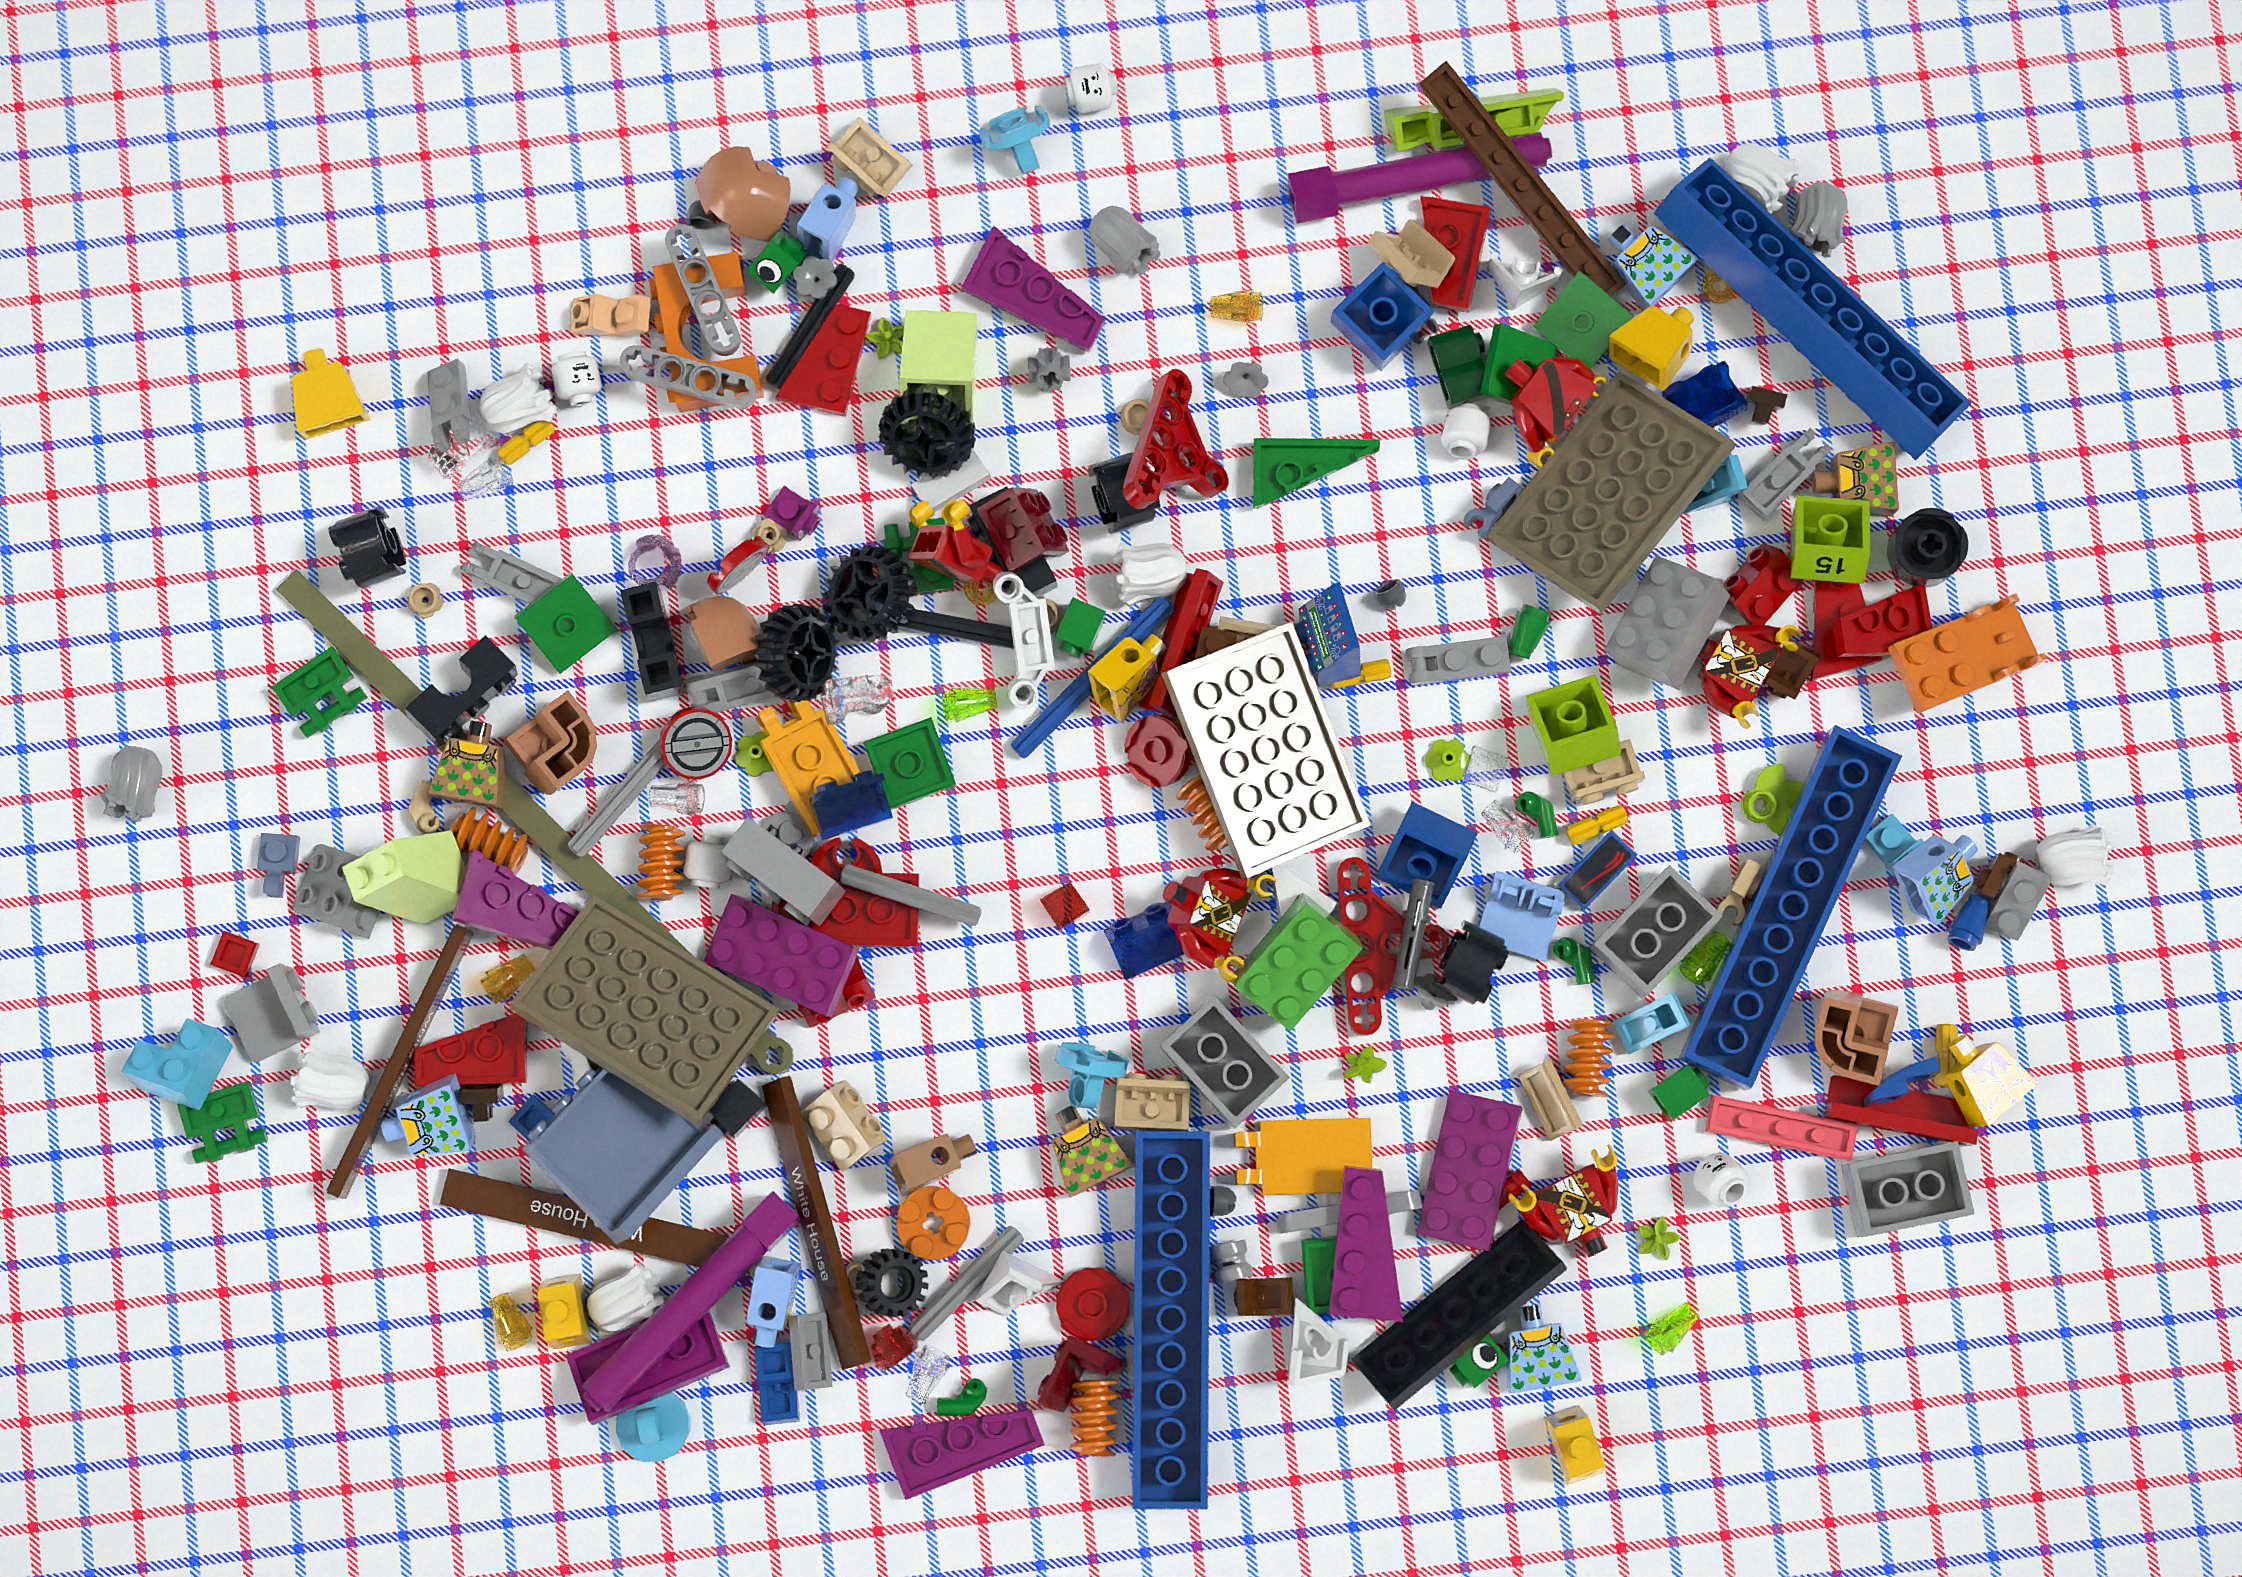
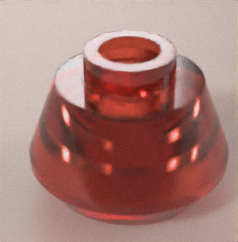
M889 1323L872 1336L875 1343L870 1346L876 1368L886 1372L918 1348V1337L901 1325L893 1328Z

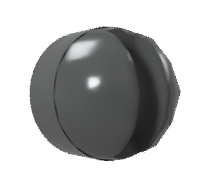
M696 200L688 209L686 223L696 229L709 230L715 225L716 215L714 213L706 214L700 200Z
M1400 579L1390 580L1378 587L1374 592L1379 603L1389 610L1395 609V603L1401 607L1406 601L1405 588Z
M1211 1186V1216L1229 1215L1234 1211L1237 1197L1230 1188Z

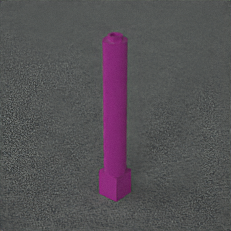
M1541 132L1509 137L1534 169L1546 167L1547 159L1552 158L1550 140L1548 137L1543 138ZM1467 146L1336 172H1331L1328 165L1288 173L1290 204L1298 224L1338 216V208L1492 177Z
M772 1191L741 1222L742 1225L582 1385L586 1392L581 1397L596 1412L602 1407L609 1412L767 1252H770L801 1221L800 1217Z

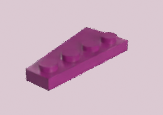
M993 225L961 287L962 291L1090 353L1105 324V318L1071 289H1067L1055 279L1052 273L1046 268H1042L1028 256V253L1017 244L1012 243L1003 235V232Z
M472 849L469 852L452 921L552 950L580 911L565 902H558L545 894V890L535 884H528L513 875V871L503 865H496L486 859L483 853Z
M1344 1165L1328 1308L1329 1315L1403 1322L1383 1172L1381 1169Z
M1032 1410L879 1430L905 1500L1045 1445Z

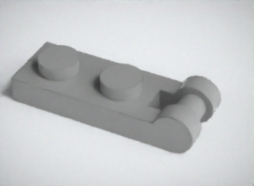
M1506 636L1432 646H1416L1406 649L1407 661H1411L1412 673L1409 674L1411 686L1511 673ZM1435 658L1437 670L1427 671L1425 660Z
M757 661L708 675L693 676L684 681L686 691L691 693L694 702L691 706L705 707L714 713L774 697V693L765 690L766 682L758 679L761 669L753 666ZM716 687L718 697L708 699L705 690Z

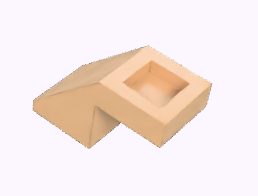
M593 293L573 298V306L570 311V333L610 337H630L647 333L649 329L651 297L638 294L617 300Z

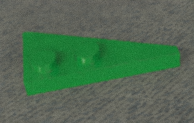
M1254 438L1253 509L1266 506L1379 452L1380 439Z

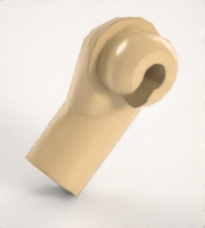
M419 780L408 807V813L420 832L430 834L439 828L440 820L430 805L433 797L428 793L431 784Z

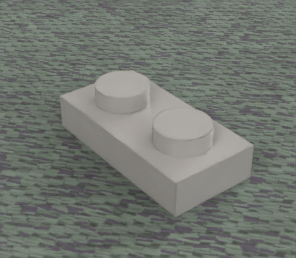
M2017 861L1987 915L1985 927L2018 941L2050 885L2051 875Z
M826 1312L788 1316L795 1391L833 1387Z

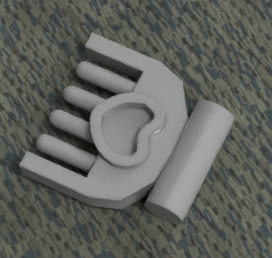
M790 800L785 807V810L788 812H776L768 817L761 827L768 830L772 825L773 828L769 833L775 836L778 832V839L788 847H795L793 850L796 853H799L801 849L804 850L801 856L807 859L813 850L815 839L809 834Z

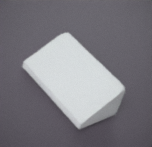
M973 448L971 449L970 458L967 462H963L962 467L958 471L952 469L947 477L938 472L937 477L933 480L928 474L911 484L920 501H927L934 513L942 509L952 499H959L991 479L989 471Z

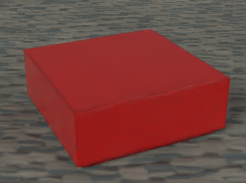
M223 930L210 965L247 978L260 944Z

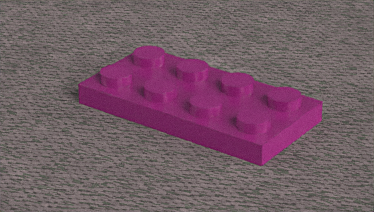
M730 894L704 962L822 1015L832 1017L859 948L741 896Z
M1449 1090L1416 1234L1490 1251L1522 1114V1106Z
M710 1310L609 1412L603 1407L596 1412L581 1397L586 1392L582 1385L644 1322L565 1355L588 1422L593 1426L729 1368L730 1364Z

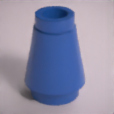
M1977 894L1969 895L1968 900L1947 929L1949 933L1947 940L1952 945L1962 950L1974 951L1977 945L1982 944L1990 901Z

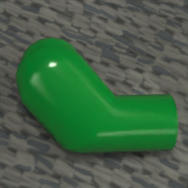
M1531 791L1520 794L1516 799V807L1520 812L1537 820L1540 838L1545 839L1558 836L1552 803Z
M1569 937L1557 940L1553 945L1554 955L1574 967L1577 985L1595 983L1589 949Z
M972 1378L966 1382L965 1388L957 1397H938L937 1416L972 1415L986 1399L987 1387L984 1382L979 1378Z

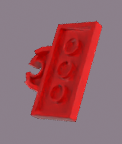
M833 838L819 846L812 857L811 864L836 881L846 892L820 926L812 920L807 926L855 947L918 948L919 908L842 884L840 877L845 865L840 864L837 860V852L842 846L841 838ZM853 838L852 844L857 850V858L850 865L919 887V873H883L881 860L873 847L859 838ZM782 899L777 904L772 900L773 911L802 923L784 909L788 902Z

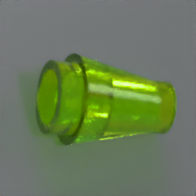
M950 687V691L942 692L943 710L947 721L955 720L958 723L988 710L997 709L994 688Z
M1713 931L1682 959V964L1679 966L1680 972L1689 981L1699 986L1703 985L1705 981H1711L1725 951L1730 946V941L1720 932Z
M1684 1302L1678 1308L1650 1322L1648 1329L1644 1332V1337L1649 1345L1660 1355H1665L1668 1351L1674 1352L1693 1324L1699 1320V1315L1691 1305Z

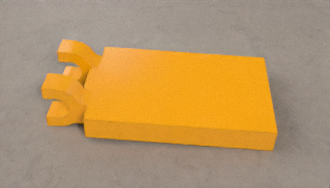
M788 700L787 704L796 718L783 725L780 724L772 706L758 713L755 719L762 731L768 736L761 740L759 744L809 834L814 838L874 806L877 801L825 708L814 712L809 701L790 702Z
M1371 1118L1259 1121L1260 1132L1234 1133V1148L1255 1147L1256 1169H1236V1185L1262 1184V1195L1341 1193L1344 1165L1372 1168Z

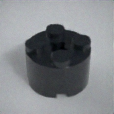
M1132 452L1089 465L1088 467L1089 477L1096 475L1097 485L1091 487L1094 502L1103 524L1111 523L1108 530L1110 534L1152 522L1156 515L1155 510L1160 508L1159 497L1155 502L1143 509L1132 507L1124 497L1123 484L1133 456Z
M376 506L341 519L335 525L328 528L331 541L335 547H339L343 558L339 560V568L346 581L353 579L356 585L362 589L403 575L406 570L400 567L406 565V557L400 537L395 527L389 529L386 526L384 519L389 518V516L381 506Z
M1924 508L1912 513L1895 528L1888 541L1887 558L1893 575L1909 585L1925 586V588L1936 586L1946 581L1959 569L1967 556L1968 536L1963 526H1960L1954 519V516L1945 510ZM1924 542H1927L1929 549H1933L1931 554L1926 553V549L1922 548L1921 545Z
M1463 920L1461 926L1465 931L1463 934L1456 931L1438 967L1443 970L1442 979L1434 977L1433 987L1471 1005H1474L1477 1001L1484 1004L1493 987V984L1490 983L1494 969L1501 971L1509 951L1506 950L1507 946L1504 945V938Z

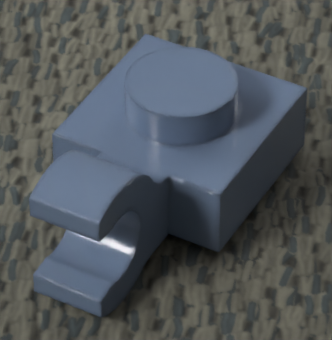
M1510 477L1502 485L1500 483L1494 485L1486 496V507L1469 511L1464 517V526L1468 528L1474 521L1480 520L1484 524L1478 530V536L1481 539L1487 537L1493 525L1499 521L1520 495V485Z
M261 833L257 869L267 871L263 884V894H267L268 897L283 898L285 873L296 874L300 846L299 836Z

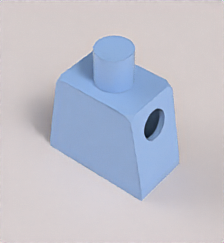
M841 177L836 187L823 184L797 224V239L802 244V248L808 252L805 257L816 256L819 260L826 258L833 263L856 218V199L854 197L859 190V186L853 180Z

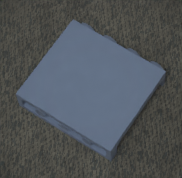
M600 1066L596 1071L592 1068L589 1069L576 1082L579 1089L572 1097L566 1094L552 1107L551 1110L555 1115L547 1123L541 1120L529 1131L527 1136L531 1140L522 1150L618 1244L629 1239L724 1134L715 1124L706 1128L701 1123L699 1126H696Z

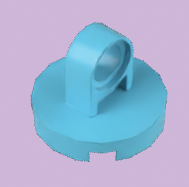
M1035 105V112L1027 113L1025 107H1021L1001 114L989 121L991 129L987 131L986 128L982 127L979 130V136L984 148L1000 150L1011 147L1023 175L1040 168L1030 139L1044 132L1050 125L1046 109L1040 105Z
M1063 1042L1061 1046H1057L1054 1060L1058 1064L1072 1069L1068 1089L1070 1104L1076 1108L1093 1109L1099 1103L1105 1077H1125L1129 1059L1112 1050H1108L1107 1055L1095 1050L1096 1046Z
M673 1392L623 1412L616 1417V1434L621 1446L632 1457L644 1462H660L675 1456L684 1446L691 1432V1416L687 1406Z

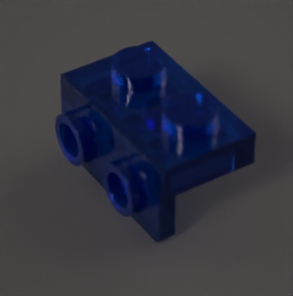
M1726 361L1716 365H1708L1700 370L1698 374L1684 381L1674 382L1662 392L1664 399L1712 428L1748 411L1747 401L1729 377V366Z
M868 770L851 776L852 782L838 786L837 781H831L816 787L817 793H814L809 798V802L822 841L893 818L882 782L885 781L883 773L873 775L872 771Z
M1154 903L1138 915L1116 920L1109 928L1103 931L1125 980L1184 955L1175 936L1176 931L1168 925L1167 918L1172 908L1171 903Z

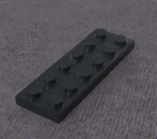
M1521 1219L1492 1243L1490 1251H1482L1403 1316V1322H1395L1351 1358V1360L1393 1411H1395L1565 1272L1567 1267L1552 1249Z

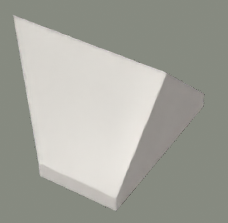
M1492 251L1487 268L1513 310L1557 285L1562 268L1555 267L1553 273L1549 274L1539 271L1541 263H1525L1518 260L1517 257H1513L1512 263L1507 264L1499 262L1497 260L1499 253Z
M1002 1251L980 1289L976 1302L1008 1317L1013 1308L1018 1309L1019 1305L1062 1284L1064 1280Z
M1296 1298L1288 1364L1289 1385L1296 1387L1346 1376L1349 1340L1342 1337Z

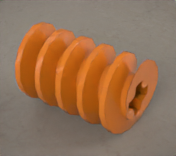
M1199 774L1182 786L1176 794V798L1179 801L1189 799L1183 807L1185 813L1197 812L1190 821L1193 826L1204 824L1198 832L1199 838L1211 837L1205 845L1206 850H1220L1229 845L1202 776Z
M472 807L466 814L463 813L451 829L459 851L463 853L468 849L469 852L472 849H476L483 853L486 859L493 863L495 862L498 866L503 865L513 871V875L516 876L528 854V847H526L528 835L523 834L515 841L513 840L514 828L510 827L502 834L500 833L501 821L498 820L491 828L488 826L490 815L485 813L477 821L475 820L476 808Z
M640 825V829L650 833L639 837V842L649 848L640 850L638 856L649 862L638 866V871L648 877L638 880L637 885L648 891L638 894L637 899L646 901L673 900V897L684 894V890L674 886V882L683 880L684 875L674 872V868L685 865V861L675 857V853L684 851L685 846L675 843V839L686 836V832L670 825Z
M1577 1019L1569 1022V1027L1577 1031L1578 1034L1568 1036L1567 1041L1577 1046V1048L1566 1051L1565 1056L1574 1060L1575 1063L1565 1065L1564 1071L1574 1077L1563 1080V1085L1572 1090V1094L1592 1097L1609 1096V1093L1599 1089V1085L1610 1083V1079L1600 1074V1071L1612 1068V1064L1602 1060V1056L1613 1053V1049L1603 1045V1042L1615 1039L1614 1034L1605 1030L1606 1026L1614 1025L1615 1023L1592 1019Z
M1083 1379L1072 1384V1388L1082 1392V1395L1072 1398L1071 1403L1082 1407V1410L1071 1414V1419L1081 1422V1426L1070 1429L1071 1434L1080 1437V1441L1070 1444V1449L1084 1456L1116 1457V1453L1106 1449L1107 1446L1116 1443V1438L1106 1434V1432L1117 1428V1423L1107 1419V1416L1116 1414L1118 1408L1107 1403L1118 1398V1393L1108 1389V1386L1117 1384L1119 1381Z

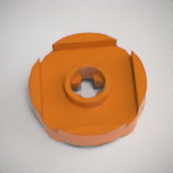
M927 1186L912 1192L899 1207L896 1221L898 1236L905 1248L915 1256L929 1260L945 1259L958 1252L966 1241L971 1226L970 1213L962 1198L951 1190L938 1186ZM931 1212L936 1217L942 1216L944 1219V1223L939 1225L940 1232L933 1234L931 1229L925 1230L923 1227V1223L928 1221L927 1214Z

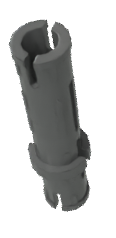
M1412 879L1407 911L1403 910L1401 917L1405 921L1393 982L1391 983L1393 988L1414 991V982L1426 924H1430L1432 917L1428 913L1433 887H1435L1433 882ZM1421 901L1415 931H1413L1418 902ZM1411 939H1413L1407 969H1405Z

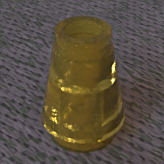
M1252 288L1211 296V317L1253 324L1254 321H1262V292H1254Z
M522 954L485 971V976L479 980V983L495 1004L502 999L506 1002L530 975L535 972V968L528 958Z
M509 1293L498 1295L488 1302L491 1307L499 1345H504L506 1351L516 1350L533 1340L531 1334L533 1327L513 1299H511Z

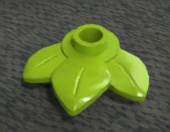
M1782 763L1773 764L1761 770L1757 776L1755 788L1747 791L1741 802L1742 812L1748 820L1754 823H1765L1775 834H1781L1803 786L1802 782L1785 780V768ZM1757 798L1762 799L1765 804L1761 812H1757L1753 806Z

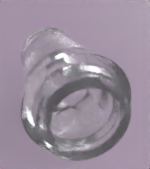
M489 457L465 478L456 482V486L461 497L465 501H469L476 497L506 490L507 485L513 482V478L508 466L501 457L495 459Z
M694 780L665 785H652L650 787V807H659L688 816H693L694 813H701L705 804L703 784H696Z
M1497 800L1492 801L1481 813V816L1487 821L1505 850L1510 849L1513 853H1517L1535 834L1530 828L1531 823L1501 805Z
M923 1345L921 1352H916L909 1387L905 1395L918 1403L926 1404L930 1394L950 1369L948 1365L950 1356L937 1348Z

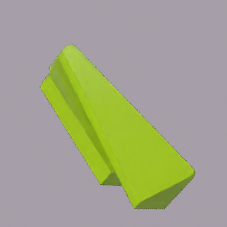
M1556 88L1480 97L1477 99L1505 134L1510 137L1538 132L1545 123L1544 118L1555 103L1562 101L1564 98V92ZM1433 104L1384 110L1387 126L1395 151L1397 152L1431 142L1432 147L1435 149L1464 144Z

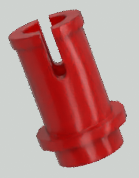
M1519 1168L1514 1172L1511 1169L1508 1171L1510 1175L1507 1176L1499 1212L1511 1202L1508 1198L1510 1194L1517 1198L1523 1192L1525 1193L1522 1185H1526L1528 1188L1532 1186Z

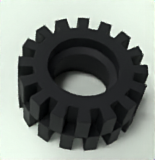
M885 1248L881 1249V1252L874 1251L871 1253L872 1259H864L861 1263L866 1267L865 1270H858L856 1275L857 1277H862V1283H856V1289L862 1291V1294L858 1295L861 1302L867 1303L864 1307L874 1311L875 1314L892 1318L908 1316V1310L915 1312L919 1308L916 1302H924L926 1298L925 1295L920 1294L921 1290H928L929 1283L922 1281V1278L928 1277L927 1270L920 1269L924 1264L921 1260L914 1259L915 1255L902 1250ZM890 1269H897L903 1277L902 1289L894 1297H887L881 1289L882 1278Z

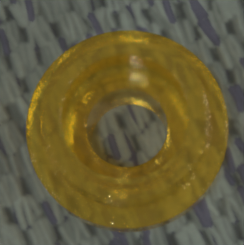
M1713 269L1707 272L1702 280L1701 289L1703 295L1713 303H1726L1736 294V291L1717 276ZM1717 281L1722 282L1725 290L1717 292L1713 288V283Z
M984 581L988 587L985 594L980 593L978 589L980 582H964V593L967 599L975 605H988L997 598L993 591V584Z

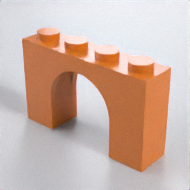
M738 251L707 257L724 299L747 295L742 262ZM674 263L653 266L655 278L649 279V287L652 300L658 299L660 312L654 313L657 332L658 334L664 333L666 344L665 347H660V351L743 373L754 381L758 391L757 399L764 398L759 363L755 355L722 361H705L693 356L686 350L683 345L682 332L686 319L694 309ZM699 265L690 267L686 273L687 280L692 283L701 282L706 276L705 268ZM713 297L706 298L700 305L716 301L717 299ZM670 363L664 367V369L670 368L672 381L680 377L681 367L679 365ZM703 373L696 380V387L702 391H709L716 384V377L711 373ZM723 378V388L719 394L720 396H724V389L733 391L737 400H740L742 395H749L750 392L747 391L745 383H741L739 388L727 386L726 380L728 378ZM667 390L669 403L675 402L680 413L721 405Z

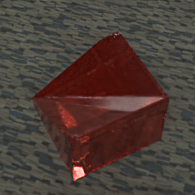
M1071 882L1040 899V903L1060 932L1090 913L1089 907Z

